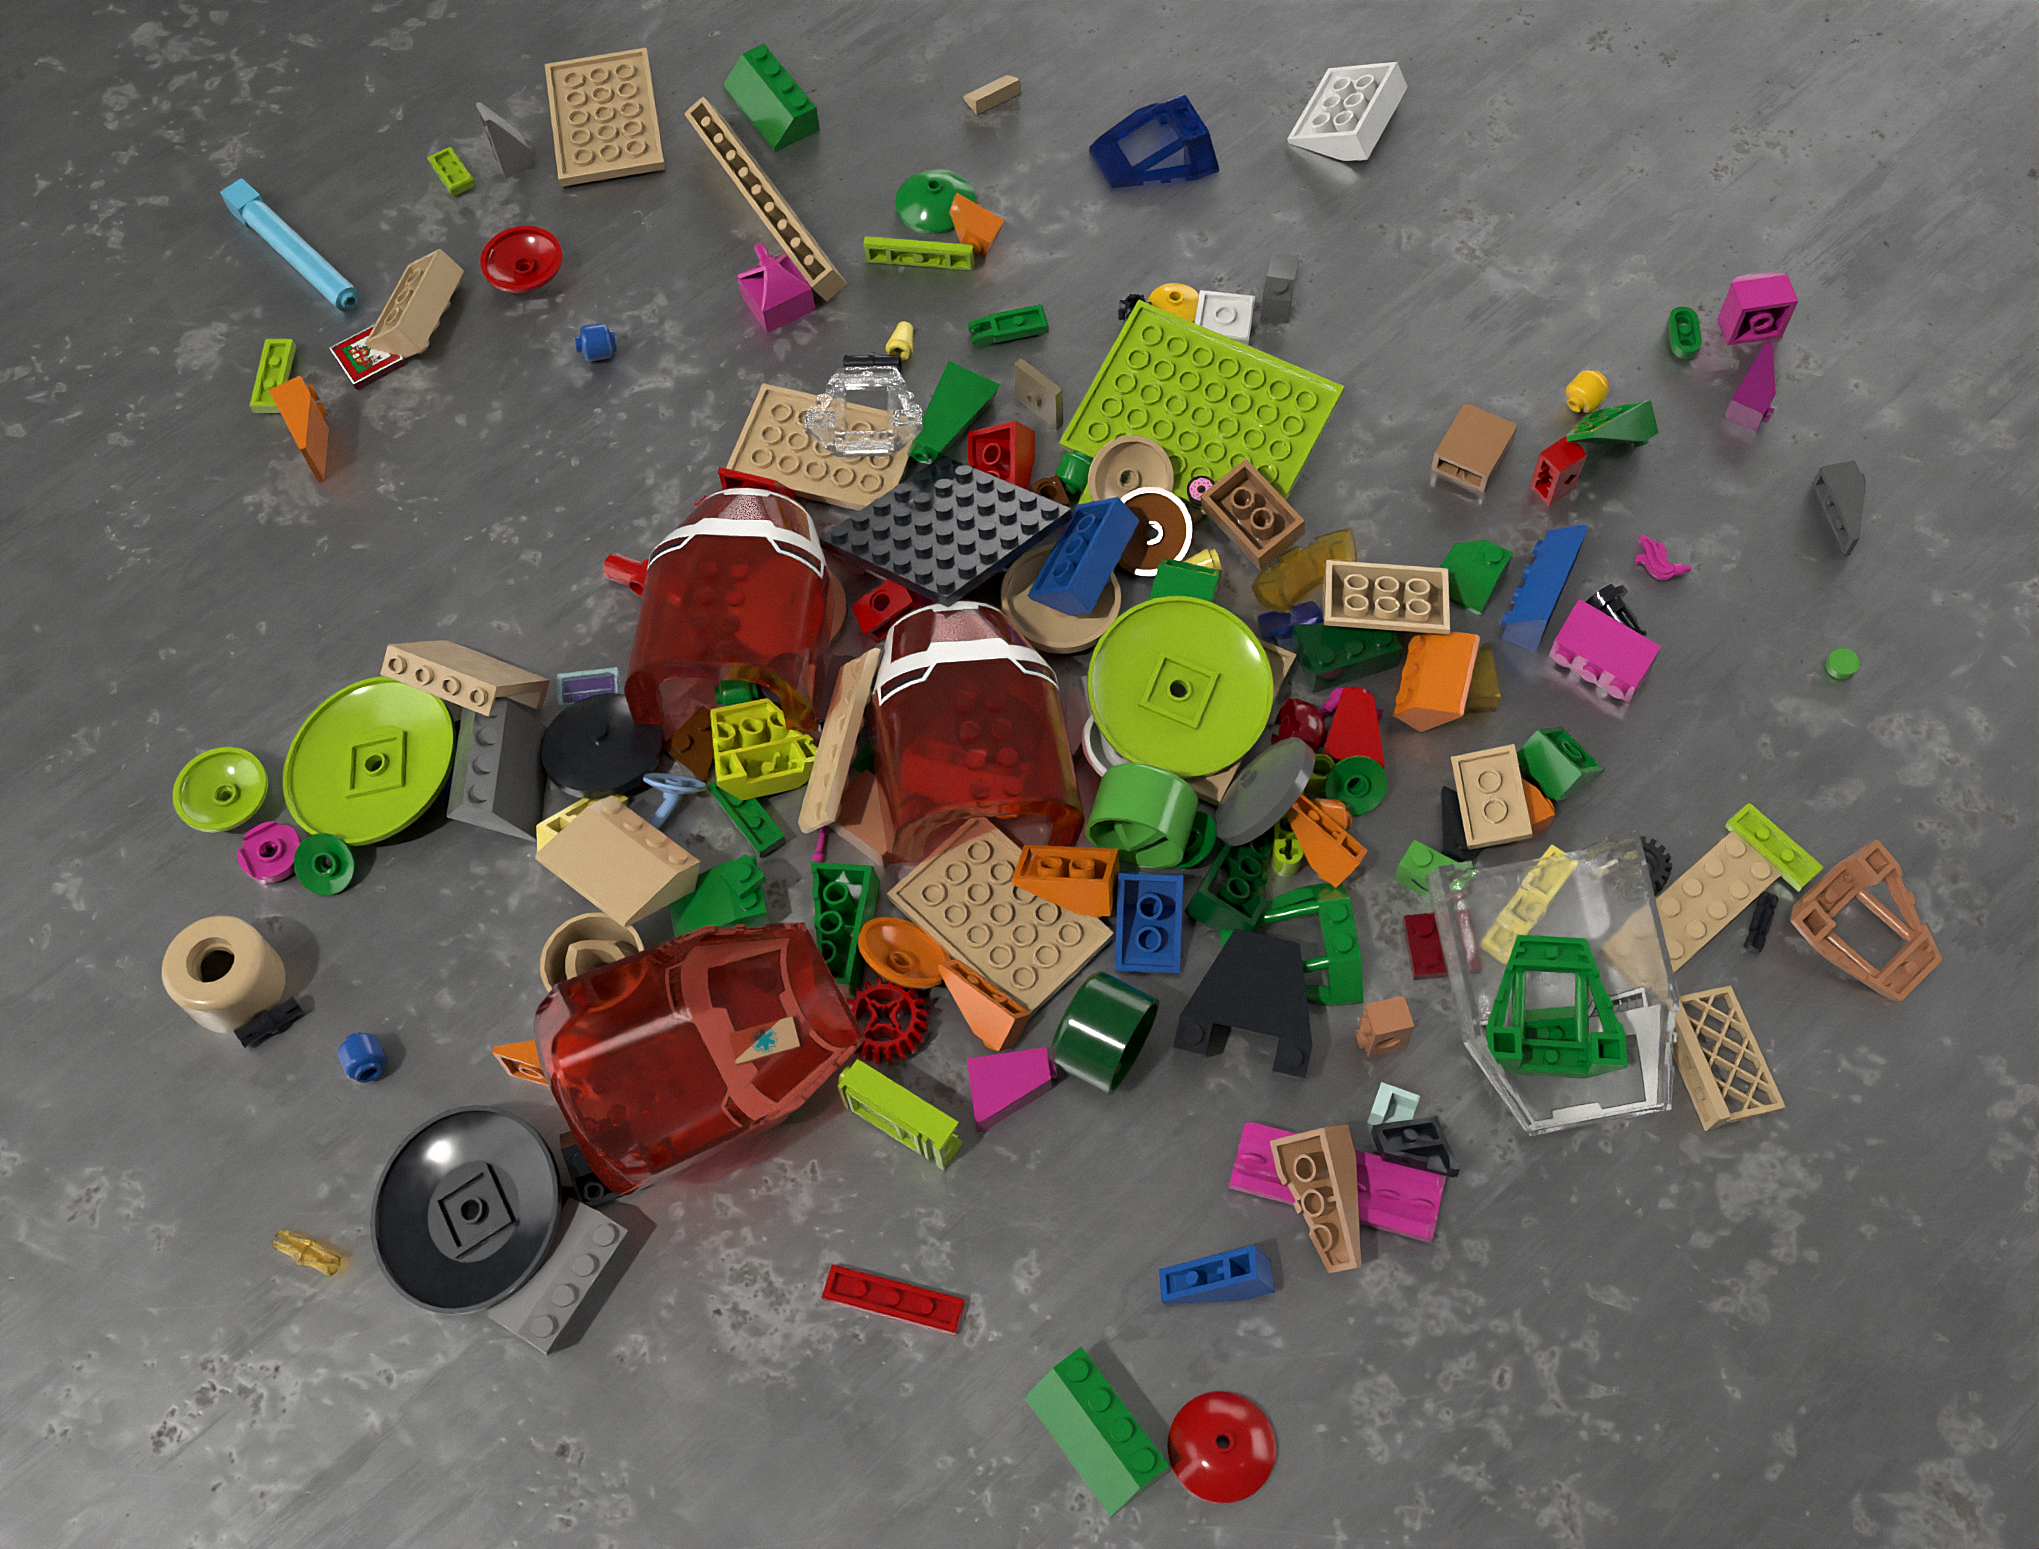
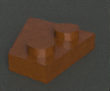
M702 706L665 742L664 754L694 778L707 784L710 779L709 772L715 758L711 711Z

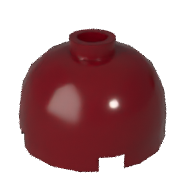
M1288 698L1281 706L1276 717L1275 724L1280 725L1278 736L1272 733L1271 745L1286 738L1297 737L1310 746L1315 754L1319 747L1324 746L1328 736L1321 711L1315 705L1306 701Z

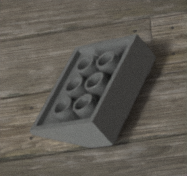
M499 697L495 699L491 716H486L463 707L447 817L536 842V825L540 823L546 770L541 759V743L548 727L510 701Z

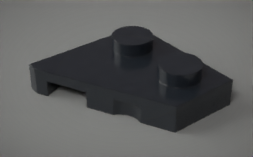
M1443 786L1440 794L1442 806L1441 854L1471 868L1481 848L1468 849L1458 794L1456 791Z
M1436 1116L1373 1125L1370 1134L1382 1161L1452 1178L1458 1177L1460 1166Z

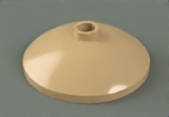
M1137 435L1115 438L1098 451L1091 463L1088 474V489L1092 501L1115 497L1121 499L1127 493L1143 487H1157L1172 492L1173 468L1168 455L1156 442ZM1127 473L1128 480L1122 483L1121 475Z

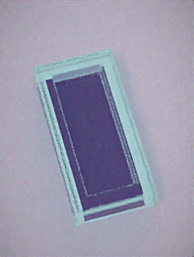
M617 667L557 674V701L559 705L573 704L598 694L620 693L619 671Z

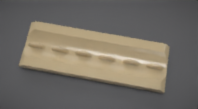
M875 647L865 652L862 657L842 665L839 669L798 819L801 831L806 834L835 822L841 813L842 804L840 799L842 792L849 783L850 776L847 773L850 763L857 753V746L855 745L857 735L864 726V709L871 699L872 689L870 687L872 679L877 674L880 666L878 661L879 648Z

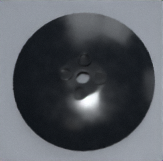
M479 1105L458 1107L445 1111L425 1121L411 1132L396 1148L382 1171L371 1209L370 1227L373 1250L378 1265L390 1285L407 1301L418 1307L443 1314L460 1315L482 1311L495 1306L509 1298L528 1282L544 1261L553 1243L561 1214V1179L554 1155L547 1142L531 1124L521 1117L496 1107ZM477 1202L479 1204V1213L474 1219L469 1220L467 1215L468 1209L471 1204Z

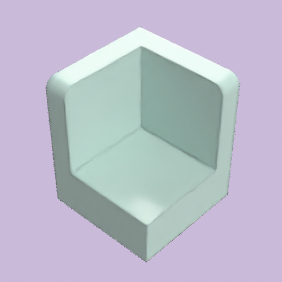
M1381 1082L1367 1123L1378 1125L1412 1120L1420 1096Z

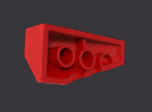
M1012 421L968 432V462L971 467L1028 490L1035 459L1034 430L1017 421Z

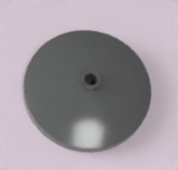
M1291 737L1271 745L1256 756L1234 779L1217 806L1213 818L1217 825V837L1229 846H1239L1262 835L1281 819L1298 799L1312 774L1315 763L1313 749L1302 739Z

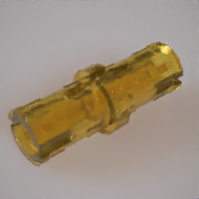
M286 1229L279 1230L275 1237L283 1240L281 1243L272 1240L271 1246L274 1250L294 1258L296 1264L303 1267L308 1265L328 1277L333 1276L338 1271L337 1268L329 1264L341 1265L342 1259L339 1255L318 1247V1242L312 1239L304 1240Z

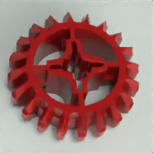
M878 977L876 986H871V983L865 981V991L862 992L860 989L855 988L857 998H846L845 1004L848 1009L841 1011V1017L845 1021L841 1022L840 1027L842 1032H846L843 1036L845 1043L852 1044L850 1048L854 1054L861 1052L862 1060L867 1061L873 1055L874 1064L879 1065L882 1058H886L887 1063L892 1065L894 1056L898 1055L899 1059L904 1061L906 1059V1050L915 1054L917 1049L914 1043H924L925 1038L922 1033L929 1030V1025L925 1022L929 1019V1012L924 1009L926 1006L925 1000L918 998L919 993L917 989L908 991L907 987L900 985L897 987L896 984L888 981V984H883L882 978ZM880 1001H891L888 1004L878 1003ZM908 1009L911 1013V1021L906 1031L903 1032L899 1022L903 1018V1013ZM867 1010L871 1020L866 1024L867 1028L861 1033L859 1021L862 1014ZM878 1017L880 1019L886 1018V1021L890 1018L891 1024H884V1022L880 1024ZM885 1037L892 1039L891 1041L878 1042V1040Z

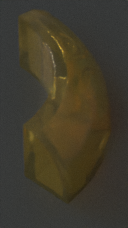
M1352 527L1318 536L1315 538L1316 543L1303 549L1295 546L1278 556L1279 563L1271 569L1270 567H1265L1251 586L1258 602L1269 610L1278 613H1290L1294 604L1303 595L1323 584L1326 560L1357 562V549Z

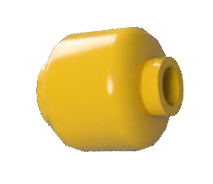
M1596 370L1580 372L1566 387L1567 405L1575 412L1592 413L1609 396V382L1607 378Z

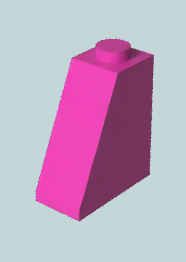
M1046 1047L967 1058L977 1133L986 1131L1052 1090L1051 1078H1057L1056 1065L1053 1064L1051 1058H1048Z

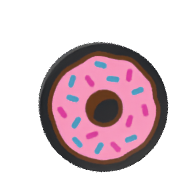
M1196 476L1191 479L1187 485L1189 501L1195 506L1202 507L1200 496L1215 484L1214 481L1207 476Z

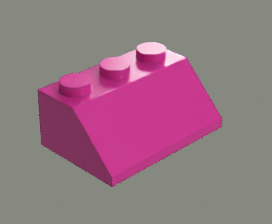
M1579 599L1554 640L1549 656L1559 665L1568 667L1580 674L1586 681L1604 688L1613 697L1629 703L1647 679L1662 646Z

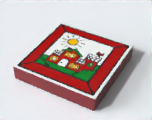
M375 325L329 348L356 390L406 365L401 355L386 353L365 345Z

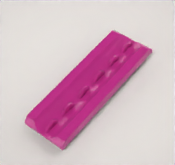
M1254 1122L1245 1123L1229 1188L1293 1205L1296 1201L1287 1185H1282L1277 1175L1270 1141L1295 1135V1133ZM1354 1149L1357 1166L1359 1224L1432 1243L1446 1176L1382 1161L1380 1156Z

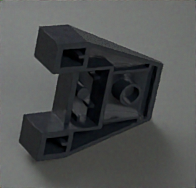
M1234 929L1180 1014L1173 1049L1207 1058L1214 1025L1279 1039L1272 1073L1305 1080L1313 1044L1300 943Z

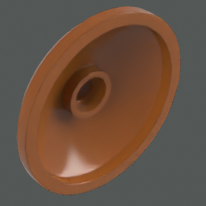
M1143 487L1124 495L1121 498L1122 502L1138 518L1139 522L1134 530L1133 537L1128 541L1122 552V557L1118 564L1133 574L1150 577L1156 576L1159 563L1163 558L1183 561L1190 550L1194 529L1191 514L1182 500L1173 493L1157 487ZM1153 529L1158 530V536L1155 539H1151L1149 536L1150 531Z

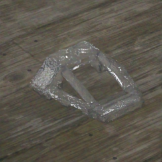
M896 366L839 367L827 383L825 393L819 394L816 398L815 407H810L806 412L805 433L836 457L857 458L860 456H875L883 458L893 456L922 431L923 409L920 404L917 405L915 403V396L911 391L907 390L906 382ZM888 390L887 430L846 431V391ZM835 398V412H827ZM899 398L902 402L904 410H899Z

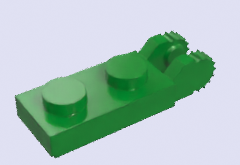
M1039 304L989 314L987 317L969 321L968 330L969 333L975 334L971 337L973 346L981 348L990 346L993 342L998 343L1049 333V326L1043 305Z

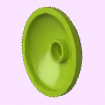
M237 747L214 748L199 754L181 770L173 787L172 798L174 808L179 817L196 830L210 833L228 831L248 821L259 810L267 794L268 778L263 765L252 753ZM232 796L229 800L225 801L227 797Z

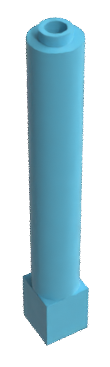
M240 178L220 192L229 211L247 228L250 226L338 310L347 311L357 304L359 299L358 290L263 202L260 194L244 179Z

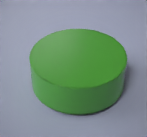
M1837 648L1830 653L1825 666L1831 676L1846 680L1855 675L1859 669L1860 660L1854 651L1847 648Z

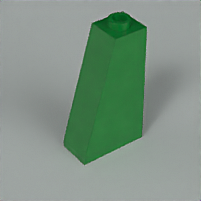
M948 361L907 455L920 463L934 464V461L942 457L992 404L1001 384Z

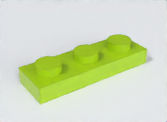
M265 339L250 402V408L253 413H280L269 389L289 380L296 349L293 339Z
M1750 802L1728 820L1725 828L1730 832L1733 830L1777 868L1782 873L1781 877L1798 892L1810 883L1824 868Z

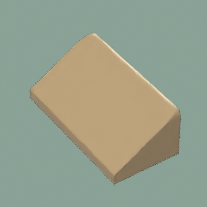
M1005 75L964 95L963 100L978 115L1021 94L1020 80L1013 76Z

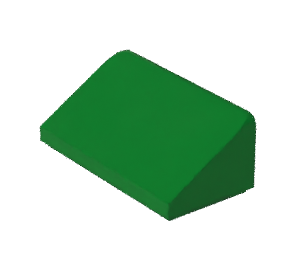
M1575 1006L1525 1010V1039L1575 1041Z

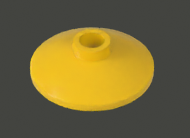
M1169 283L1156 288L1150 294L1147 302H1151L1157 308L1194 323L1199 294L1188 285Z

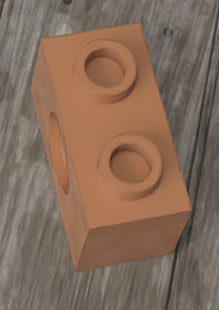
M1405 996L1365 1004L1362 1016L1359 1017L1358 1029H1355V1035L1359 1048H1365L1367 1058L1406 1050L1415 1026Z

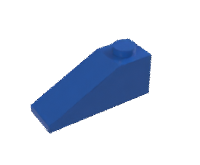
M1255 1245L1159 1269L1161 1302L1163 1304L1243 1301L1275 1293L1271 1259Z

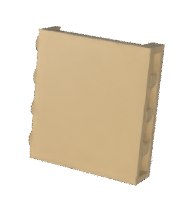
M448 640L388 644L380 672L381 675L486 716H491L496 697L504 696L535 709L542 708L550 679Z

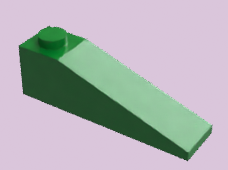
M1651 400L1599 408L1583 418L1584 421L1579 422L1578 427L1573 428L1566 435L1567 442L1607 445L1630 444L1632 448L1646 445L1649 443V438L1659 433Z

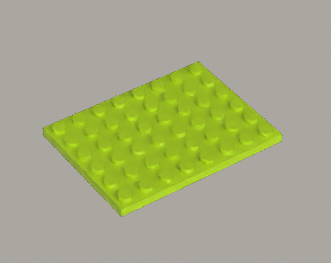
M1138 300L1059 441V446L1071 453L1075 449L1094 458L1105 444L1115 438L1126 435L1148 438L1162 447L1170 459L1174 476L1171 493L1181 499L1183 503L1199 510H1203L1202 507L1193 505L1187 496V485L1190 480L1196 476H1207L1216 483L1243 460L1247 459L1274 489L1287 500L1339 403L1345 387ZM1127 473L1122 474L1123 476L1128 478Z

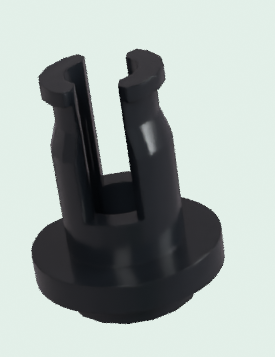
M1609 584L1586 600L1587 604L1643 636L1647 635L1646 630L1643 631L1640 628L1636 617L1621 599L1628 592L1624 585L1615 588L1613 584Z

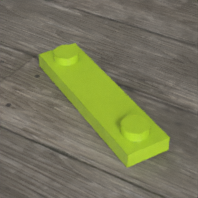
M865 236L863 245L866 262L970 271L974 268L973 245Z

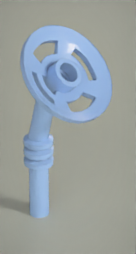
M645 774L643 780L650 786L663 791V798L666 799L648 823L659 829L677 806L678 801L682 800V794L703 791L706 789V784L693 778L673 774Z

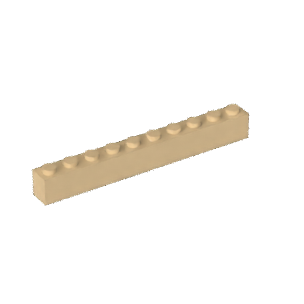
M702 96L684 115L809 285L823 299L828 301L847 282L720 112Z

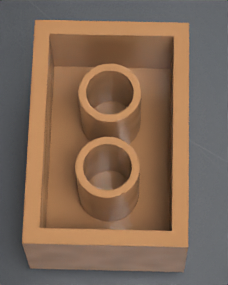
M1247 459L1243 460L1200 496L1204 512L1259 571L1305 535V520Z

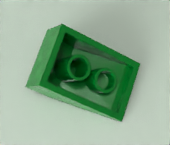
M755 855L749 856L752 862L759 868ZM736 860L721 863L699 874L695 891L669 904L677 949L686 948L693 941L725 939L772 928L763 884L743 900H740L720 875L723 870Z

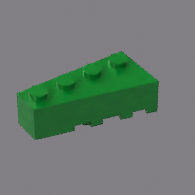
M811 862V873L813 874L812 894L815 904L814 928L816 929L817 940L815 944L817 983L827 998L856 999L855 988H861L866 962L858 947V936L864 924L874 919L881 882L873 866Z

